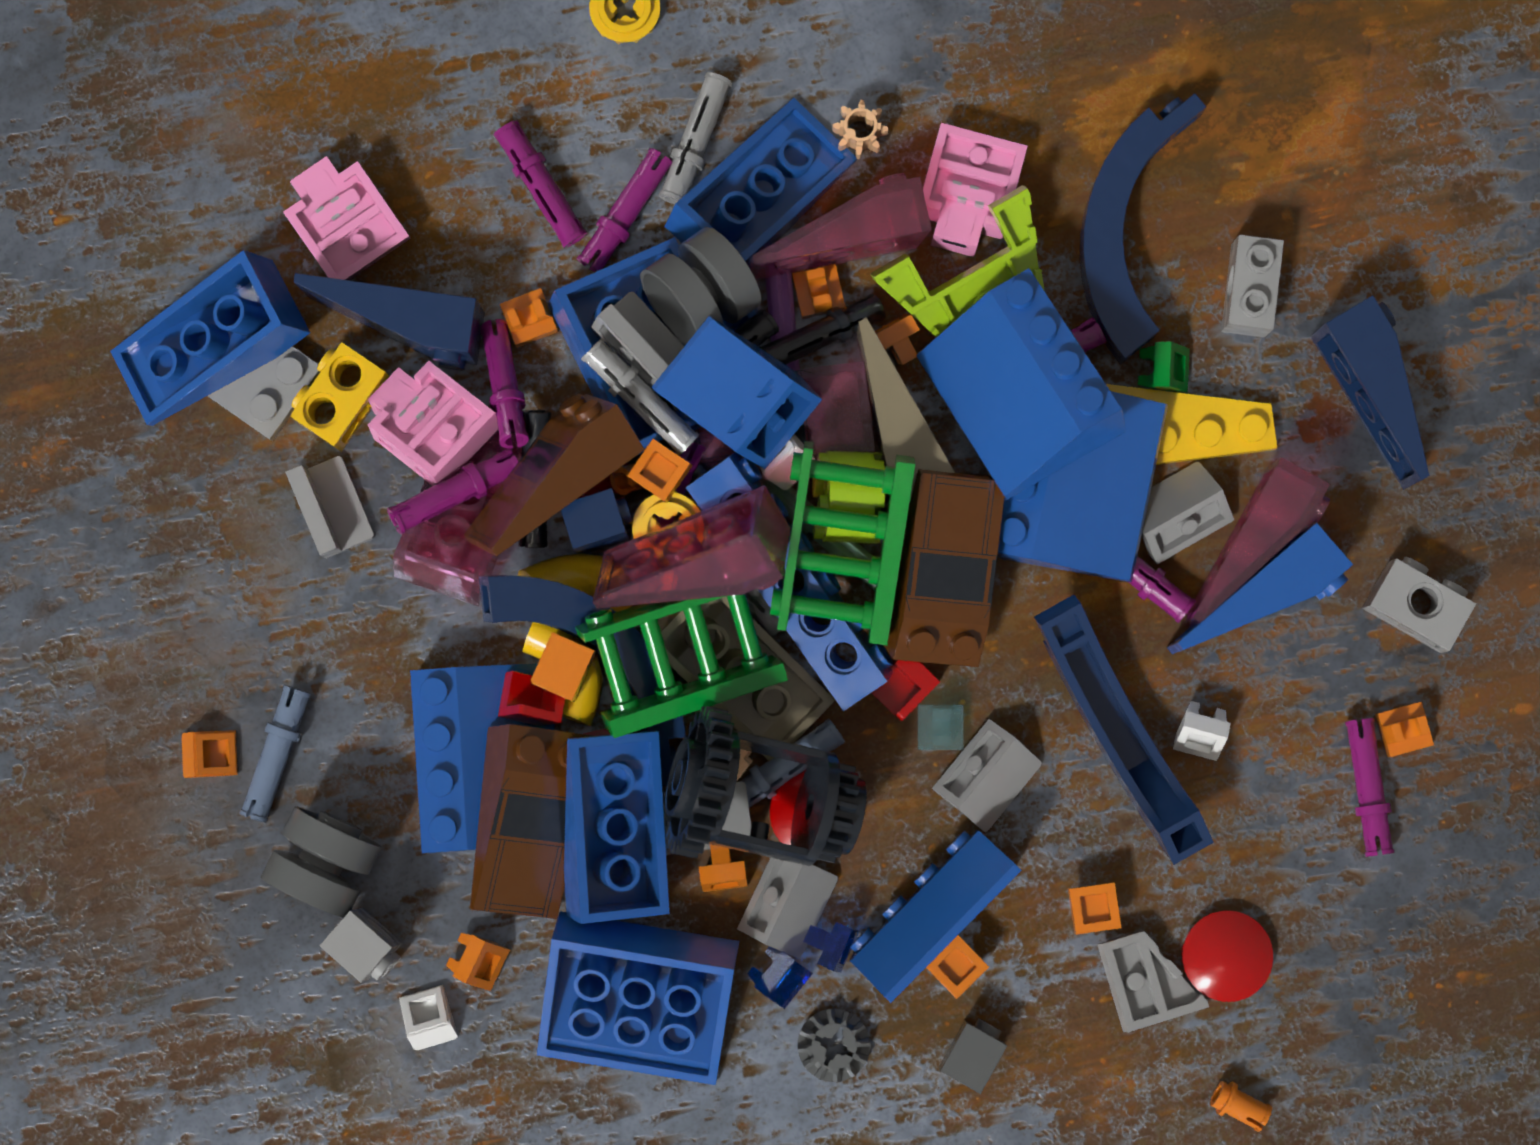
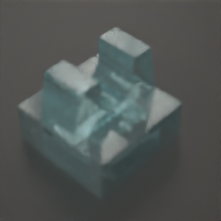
M917 705V750H963V705Z

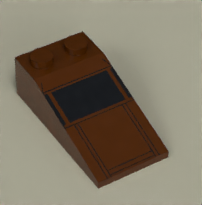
M577 394L563 402L559 407L561 412L548 421L466 531L464 536L468 542L497 557L644 451V447L618 405L588 394L584 396Z
M918 469L908 509L887 646L884 645L893 660L979 667L989 628L1004 496L992 477Z
M513 724L488 727L470 910L557 919L565 887L564 844L567 739L590 737L593 735Z

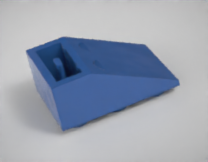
M708 316L652 386L655 392L735 452L763 469L768 467L822 401L821 397L795 370L711 316Z

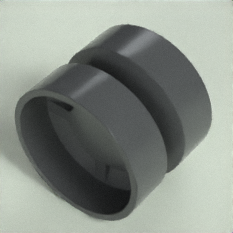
M710 227L702 228L678 246L679 257L667 253L645 268L640 274L643 290L655 313L683 345L687 344L708 316L713 317L723 325V320L734 324L761 304V293L758 284L747 263L722 234Z
M295 806L282 831V835L302 850L299 855L283 850H273L260 878L302 902L344 918L352 910L361 890L341 875L343 869L360 874H369L382 846L362 835V829L324 811H320L317 814Z

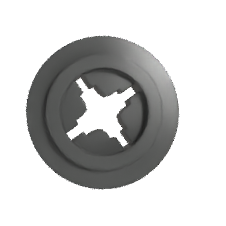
M825 1009L812 1015L803 1025L798 1037V1053L803 1066L819 1080L838 1083L856 1076L866 1064L870 1053V1038L866 1027L854 1014L842 1009ZM840 1027H843L841 1043L847 1047V1050L853 1053L852 1055L836 1053L833 1059L830 1058L828 1064L824 1062L827 1058L825 1056L827 1049L821 1044V1041L815 1038L818 1036L832 1039L835 1033H838Z

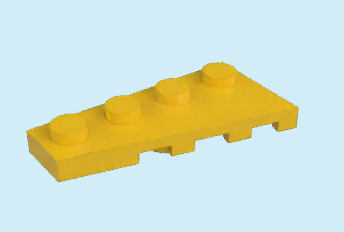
M1106 384L1110 391L1168 405L1156 465L1277 449L1272 405L1269 403Z

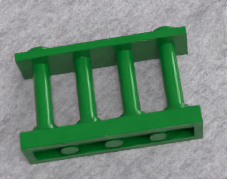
M804 441L803 453H793L790 480L799 482L783 589H773L770 615L779 616L777 630L783 631L787 629L789 613L861 623V628L869 629V643L887 646L914 477L915 459L914 457L896 454L894 467L885 466V470L812 460L814 442ZM809 478L882 488V493L890 494L887 512L879 511L878 515L805 505ZM802 523L875 534V539L883 540L880 557L872 556L871 560L798 550ZM795 569L866 578L869 584L876 585L873 602L865 601L864 605L792 595Z
M741 566L731 567L726 572L722 597L674 601L676 598L717 594L721 596L726 569L723 570L720 592L676 596L677 593H674L672 601V595H668L616 613H612L611 609L600 610L585 617L586 623L575 626L577 635L585 643L595 639L597 641L614 698V702L611 703L612 708L602 711L601 715L605 729L613 738L698 711L702 706H713L788 680L783 662L774 655L768 656L767 653L761 651L744 590L761 585L759 576L748 569L743 571ZM726 596L744 654V658L741 660L742 665L728 670L718 665L701 604ZM680 611H684L701 672L698 674V680L681 685L680 681H675L657 620ZM638 625L641 627L658 685L654 689L655 694L638 699L637 696H632L614 636L616 632Z

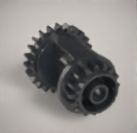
M702 706L700 712H696L694 722H690L689 735L684 736L675 753L667 783L665 809L668 815L666 826L669 828L666 839L669 840L667 848L671 849L670 853L698 858L699 853H703L705 844H712L811 866L817 860L835 863L836 857L840 858L841 854L847 855L851 852L861 831L867 799L866 783L864 779L859 778L858 773H855V766L839 763L837 755L832 752L733 730L734 723H731L732 714H728L729 711ZM740 749L808 765L794 808L791 845L768 840L770 825L763 822H752L750 836L722 830L735 791Z

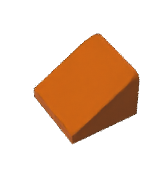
M236 730L183 733L182 762L184 778L238 775Z

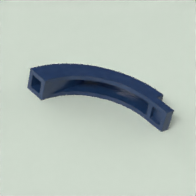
M1195 93L1185 102L1180 96L1170 102L1159 113L1162 117L1161 121L1148 108L1131 123L1105 159L1090 191L1085 207L1080 233L1079 257L1082 284L1090 313L1096 320V323L1099 324L1106 338V346L1120 365L1152 340L1160 331L1141 305L1128 275L1123 246L1126 207L1133 186L1148 162L1166 144L1201 117L1206 106Z
M512 575L478 576L483 622L529 621L544 624L573 636L596 651V654L601 658L596 639L585 643L577 635L575 626L586 623L585 617L593 612L611 609L609 606L578 589L554 581ZM634 627L614 633L632 696H637L638 699L655 694L654 689L658 685L644 638ZM683 716L638 730V732L659 731L662 786H667L671 765L676 753L675 748L669 746V739L683 738L686 735Z
M1072 595L1034 616L1045 639L1043 641L1084 722L1129 799L1173 865L1214 843L1199 809L1168 767L1129 702L1099 644L1080 601L1075 595Z

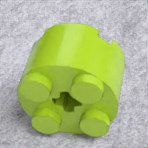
M826 451L825 453H818L817 460L885 470L884 460H881L882 453ZM813 478L812 495L813 497H818L817 507L878 515L881 508L885 506V494L882 493V488ZM813 525L812 528L813 539H822L823 542L874 544L880 542V539H875V534L818 525Z

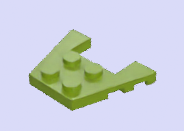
M1022 185L987 205L1007 243V247L930 292L927 291L913 262L906 253L873 271L870 275L875 282L935 337H938L987 292L1028 268L1044 290L1042 270L1038 265L1036 251L1037 236L1035 226L1032 224L1030 210L1032 202L1028 188Z

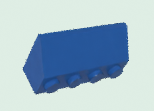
M964 830L946 848V851L951 856L939 868L934 863L930 864L916 878L914 883L919 887L917 891L907 901L900 895L882 913L887 921L875 933L870 928H867L851 944L850 948L855 953L849 958L850 962L890 1003L1022 871L979 830H976L971 836Z

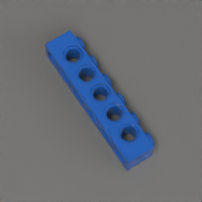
M735 452L685 488L728 549H730L743 570L748 569L759 576L761 585L756 586V588L771 608L773 589H783L784 570L786 569L792 527L785 518L788 516V511L783 502L776 494L772 493L769 495L759 480L762 479V474L757 465ZM734 493H742L750 499L752 509L749 514H741L734 509L732 505ZM759 531H770L776 536L778 540L777 550L768 551L760 546L758 542ZM801 531L798 550L815 552L811 542ZM796 568L804 577V587H793L792 595L844 602L838 593L841 587L832 573ZM789 613L786 631L843 711L888 682L894 673L890 667L893 665L890 654L883 645L869 643V636L861 628V623L831 619L829 624L821 625L816 623L811 616ZM845 642L852 645L857 652V660L852 662L842 660L837 655L836 644Z

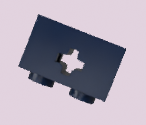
M612 488L574 500L561 510L572 547L577 554H588L630 540L627 529L632 528L633 517L625 496L617 499Z

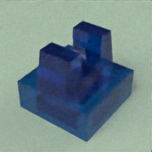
M839 922L835 923L831 933L817 926L810 925L803 942L823 951L817 964L834 972L841 973L851 952L850 946L856 940L860 931Z
M769 946L765 953L773 961L771 966L765 973L752 967L747 974L755 983L754 987L785 1009L813 973L786 952Z

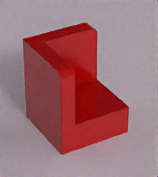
M898 660L891 667L894 673L888 682L871 692L900 722L940 683L921 662Z
M516 671L506 672L498 717L536 726L561 723L565 698L532 684V675Z

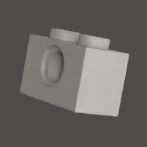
M1238 235L1231 244L1221 332L1265 338L1274 330L1284 240Z
M1404 557L1402 561L1397 558L1389 561L1362 609L1439 653L1450 651L1476 606V603L1466 598L1468 591L1452 581L1444 579L1441 584L1426 575L1429 570L1426 566L1409 557ZM1416 590L1425 592L1430 598V609L1425 615L1416 612L1411 605V597Z
M364 908L349 911L320 944V947L362 983L371 978L379 980L381 977L384 978L401 959V956L396 951L403 943Z

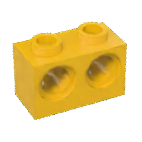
M341 342L336 350L331 348L322 357L317 367L320 373L312 385H304L296 394L291 404L294 411L290 415L299 424L340 452L343 451L371 411L372 407L368 399L390 377L385 371ZM350 366L360 367L361 378L359 382L352 387H343L340 382L342 372ZM323 403H333L335 406L333 419L326 424H317L315 421L316 409Z

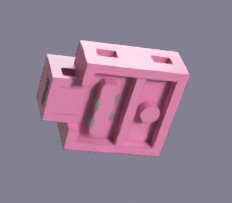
M944 123L940 124L916 217L937 222L931 246L974 257L980 234L1002 240L1003 235L987 205L1017 188L1027 145Z
M326 156L290 181L301 197V200L283 211V213L328 278L349 281L411 239L358 161L341 173H338Z
M430 361L414 375V379L398 367L368 399L376 415L368 424L374 440L432 486L455 476L498 430L496 413Z

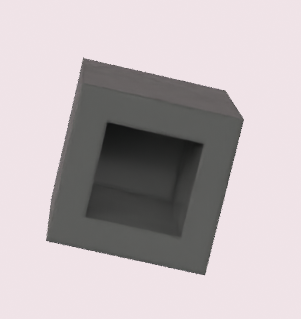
M980 1018L977 1019L975 1025L964 1020L938 1067L940 1072L981 1094L1007 1047L1005 1042L998 1039L1002 1031Z

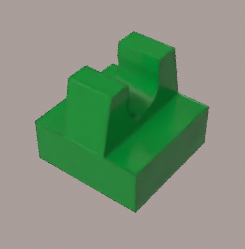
M1155 342V346L1140 349L1139 358L1146 361H1154V371L1147 376H1138V385L1161 391L1188 393L1190 348L1174 342Z

